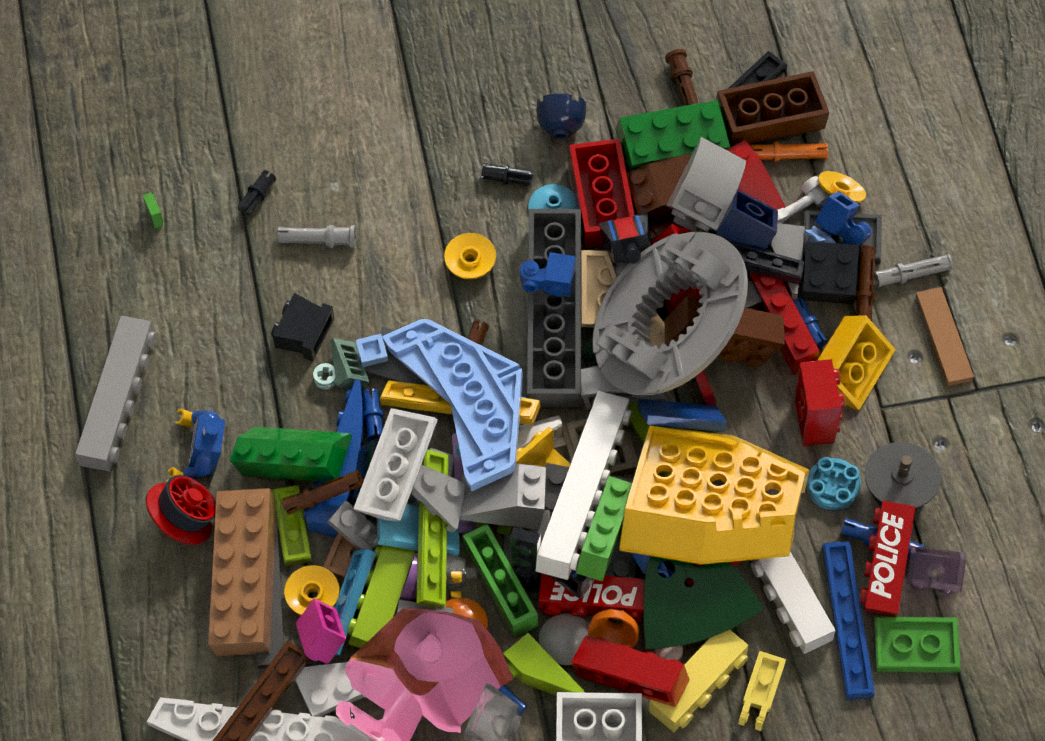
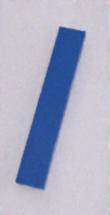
M850 541L823 543L822 550L846 700L874 697L875 692Z

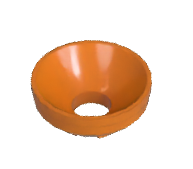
M608 609L599 612L593 616L588 627V635L590 637H602L610 643L617 645L625 644L631 648L637 643L639 636L636 621L623 610ZM608 619H620L623 621V623L614 624L611 623Z

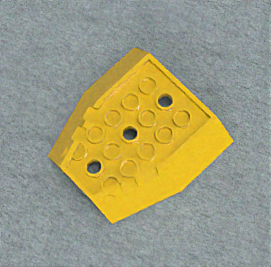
M649 425L625 507L620 551L695 564L789 557L794 538L795 518L801 493H805L810 469L733 435L696 429ZM663 471L671 473L668 477H660L657 474ZM716 480L725 482L722 486H715L712 483ZM770 489H775L780 493L769 495L766 492Z

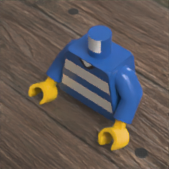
M178 409L177 413L181 414L182 418L179 421H175L176 424L187 428L192 427L194 424L188 468L181 472L172 467L167 473L172 477L184 475L193 479L207 475L214 476L221 454L225 420L221 419L212 410L194 411L192 413L184 409Z

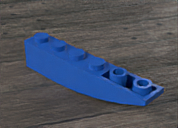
M359 380L354 381L352 389L348 388L345 395V410L339 412L336 423L338 426L337 432L351 433L352 435L340 477L356 470L358 451L363 448L364 444L363 400L361 382ZM315 481L313 487L324 484L325 482ZM353 490L317 503V506L314 508H305L303 519L306 520L308 531L336 538L339 533L327 521L345 500L351 504Z

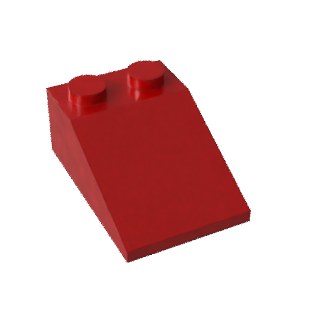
M743 140L727 149V151L746 160L738 189L776 210L785 208L786 206L763 163L748 142Z

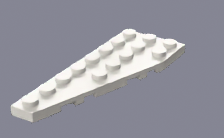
M160 697L147 723L149 726L182 741H213L237 708L225 707L223 704L212 703V705L194 703V701ZM272 710L250 741L374 740L354 725L346 726L341 719L334 716L317 717L310 716L307 713H299L298 715L282 713L280 710Z

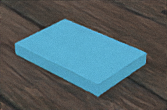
M406 504L401 521H387L377 518L378 545L418 551L419 506ZM458 529L453 533L447 530V556L458 557L460 552Z

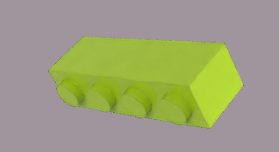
M377 544L374 551L376 552L374 557L376 564L374 570L370 569L365 582L368 588L366 593L361 594L356 608L360 610L357 619H351L347 634L351 635L349 645L361 648L393 618L415 554L414 550Z

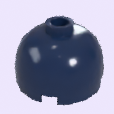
M556 93L543 96V101L537 100V121L540 127L553 135L554 138L565 139L568 135L579 131L585 123L586 101L580 97L579 101L572 100V95Z

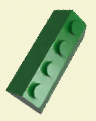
M254 427L237 437L230 462L242 476L328 482L340 477L352 435L351 433Z

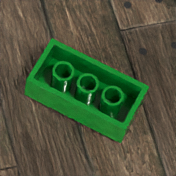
M718 100L620 117L615 128L617 138H620L626 173L649 162L693 154L701 137L725 150L730 148Z

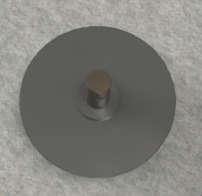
M894 442L878 448L869 457L865 467V482L873 498L880 506L882 501L915 506L916 511L930 502L937 494L941 483V472L934 457L922 447L906 442Z

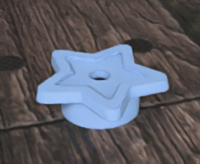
M815 226L811 230L804 231V234L809 236L808 242L836 243L832 239L833 235Z

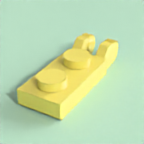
M759 651L743 699L744 706L739 718V725L744 726L747 723L750 707L761 710L755 722V730H762L767 712H770L786 659Z

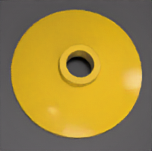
M825 171L820 173L818 177L820 187L829 196L840 191L856 203L863 202L866 197L864 188L846 175Z
M477 233L458 235L448 243L445 249V264L449 271L457 277L463 279L480 278L489 273L495 264V247L488 238ZM472 258L475 261L467 262L466 260Z
M316 565L305 566L296 570L285 584L284 594L288 606L298 615H302L313 600V598L308 597V594L316 592L318 595L315 599L334 607L339 596V584L336 577L328 569Z

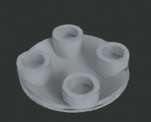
M571 614L556 615L542 626L539 634V645L559 665L572 666L571 661L585 635L589 636V624L583 618L572 616Z

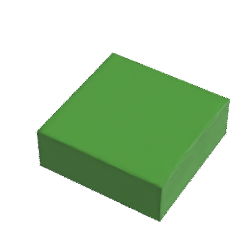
M151 192L143 195L145 207L154 228L163 226L162 214L154 195Z

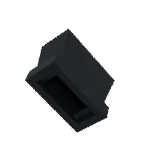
M294 293L291 300L286 301L282 310L283 316L280 322L274 324L271 336L273 337L275 348L303 353L305 359L314 361L334 321L333 306L323 303L320 307Z

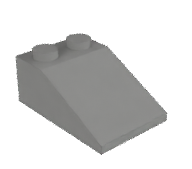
M516 464V468L511 474L474 491H471L466 483L459 520L539 530L545 507L546 467ZM461 474V481L466 483L464 474Z

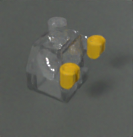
M447 554L446 589L451 590V599L461 598V591L459 590L465 587L466 579H477V568H466V559Z

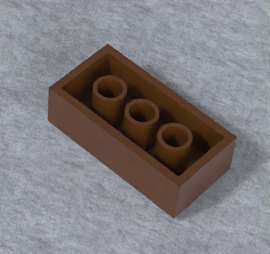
M814 71L719 90L716 96L730 148L743 140H746L751 145L823 130L826 127L830 113Z
M686 296L665 318V344L669 346L671 340L677 342L679 335H686V328L694 325L693 318L700 315L697 309L703 306L699 303L701 298ZM744 308L732 337L716 358L723 359L726 362L745 363L750 367H761L785 344L783 316Z

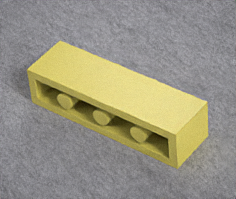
M731 630L710 637L685 664L690 681L677 706L673 707L650 700L649 712L672 732H675L680 726L682 728L686 727L693 718L692 713L698 707L701 709L705 707L712 697L710 694L716 688L721 689L730 679L729 674L735 668L739 670L748 660V644Z

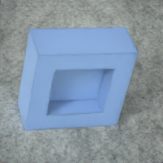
M381 334L356 340L362 367L388 361Z

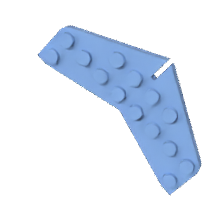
M429 319L418 320L382 336L385 346L392 355L451 404L464 476L470 490L474 491L511 474L516 468L523 381L522 368L520 369V365Z

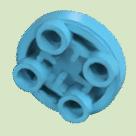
M820 458L818 463L809 471L806 484L809 497L816 505L827 510L836 511L849 507L856 501L860 492L861 479L859 469L842 459Z

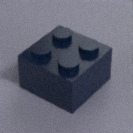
M737 189L716 233L726 240L766 250L777 233L778 210Z

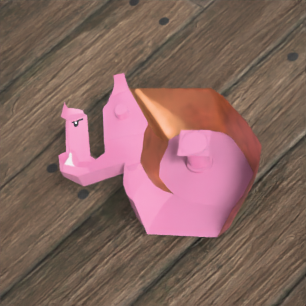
M419 608L401 609L350 658L345 666L346 675L350 680L352 688L385 709L383 719L376 720L350 702H343L341 700L336 707V715L346 726L354 725L374 741H410L422 715L441 730L461 733V725L501 686L514 679L500 647L479 620L443 611Z

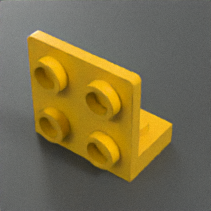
M550 427L544 431H538L524 449H517L516 464L546 467V463L566 467L571 465L554 449L553 429Z

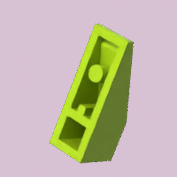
M529 633L503 653L512 677H517L523 684L556 696L557 692L584 693V690Z

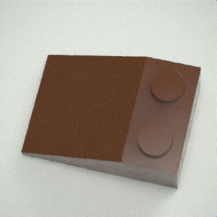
M692 154L649 162L627 172V179L637 214L647 213L650 227L675 217L671 214L672 209L666 207Z

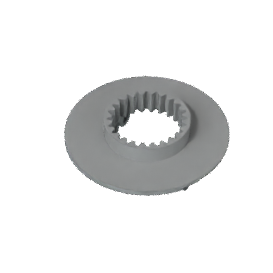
M688 232L679 235L672 234L641 252V259L637 263H629L613 282L601 304L593 332V352L596 355L599 369L612 385L623 392L633 395L660 394L683 385L712 363L732 337L739 324L746 303L748 290L747 271L738 250L726 239L711 233ZM689 286L692 289L698 287L700 289L699 294L702 296L699 303L703 306L697 309L700 315L693 318L694 325L686 328L687 334H680L678 341L671 340L669 346L665 343L660 348L657 345L651 346V339L647 337L651 334L648 327L653 325L651 318L658 314L656 309L662 308L664 306L663 301L665 299L670 300L673 292L679 294L681 288L686 291Z

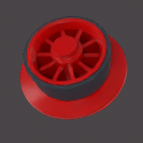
M176 475L171 477L167 483L154 485L147 492V511L153 522L158 526V533L162 537L168 535L172 539L188 545L201 544L210 537L212 532L211 521L215 519L216 501L210 491L200 482L188 476Z

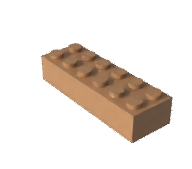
M270 488L217 491L208 643L216 656L270 653L277 500Z

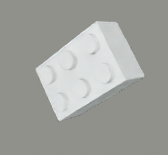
M557 692L556 741H642V693Z

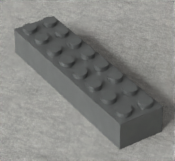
M529 209L528 261H535L539 269H544L547 266L550 252L576 256V270L570 296L563 295L557 297L545 293L541 289H538L537 292H528L527 399L539 400L540 408H581V209Z

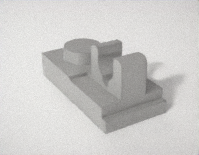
M345 500L329 518L327 523L358 550L370 549L374 551L378 544L377 527L359 511L354 510V507Z

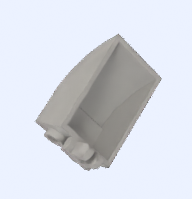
M701 137L666 207L672 209L671 214L675 216L673 222L697 232L698 228L705 232H708L709 229L717 230L738 189L746 160Z

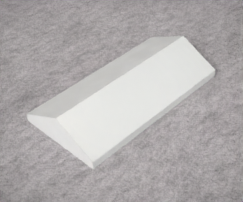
M391 408L353 508L354 510L382 520L401 521L435 429L437 418Z

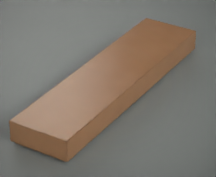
M942 287L916 292V300L947 387L973 381L974 375Z

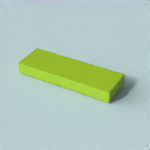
M299 485L272 489L273 495L277 500V521L285 566L311 562L303 509L288 515L286 513L287 510H284L282 505L283 498L300 493Z

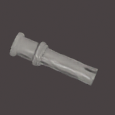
M329 225L326 228L278 227L277 240L279 244H326L329 248H334L335 245H350L351 248H355L357 229L356 225H351L350 228L335 227L334 225Z

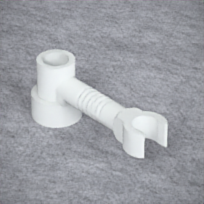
M817 176L810 178L801 186L806 196L785 208L778 209L779 224H782L790 216L813 203L817 207L825 204L829 195L820 187Z

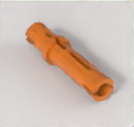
M773 142L772 145L751 144V148L760 160L779 162L784 159L828 158L827 143L780 144L779 142Z

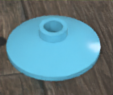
M558 184L545 185L537 189L530 197L528 210L578 209L575 193L569 188ZM551 201H556V202H558V203H557V204H551L550 202H551Z

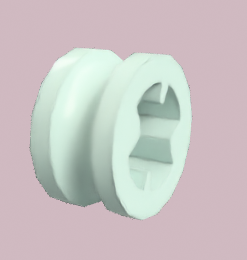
M323 363L314 369V382L319 389L330 390L335 387L337 382L333 365ZM324 373H329L327 380H322Z

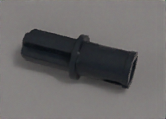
M484 163L482 167L481 179L500 181L504 185H507V182L530 185L533 180V172L513 169L508 164L506 166H498Z
M263 170L256 182L247 188V194L237 206L241 214L250 215L257 204L266 198V192L276 181L274 174L271 173L267 178L266 176L269 171Z

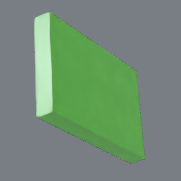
M874 617L876 672H960L958 618Z

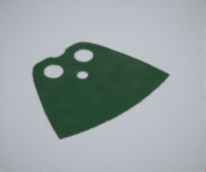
M652 556L648 562L644 591L646 649L669 648L708 639L738 626L764 609L746 581L730 562L711 563L697 567L690 562ZM663 561H670L675 566V572L669 578H663L658 573V565ZM692 578L694 585L689 588L684 585L685 579Z

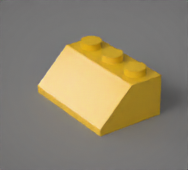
M866 315L844 316L817 361L832 359L834 369L838 368L840 385H837L839 393L843 392L845 405L854 410H860L896 349Z

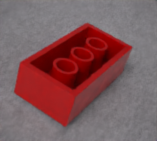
M620 138L569 145V163L577 207L581 209V229L585 248L602 246L599 223L635 216Z

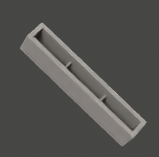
M127 316L120 317L75 453L79 466L110 472L112 464L118 461L120 439L124 440L126 436V421L128 416H132L135 406L133 399L135 393H139L142 386V378L140 377L142 371L146 370L149 364L148 352L150 347H154L156 343L157 333L154 332L151 321Z

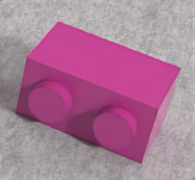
M313 598L297 620L296 626L305 655L313 661L320 660L328 664L345 642L346 636L337 609Z

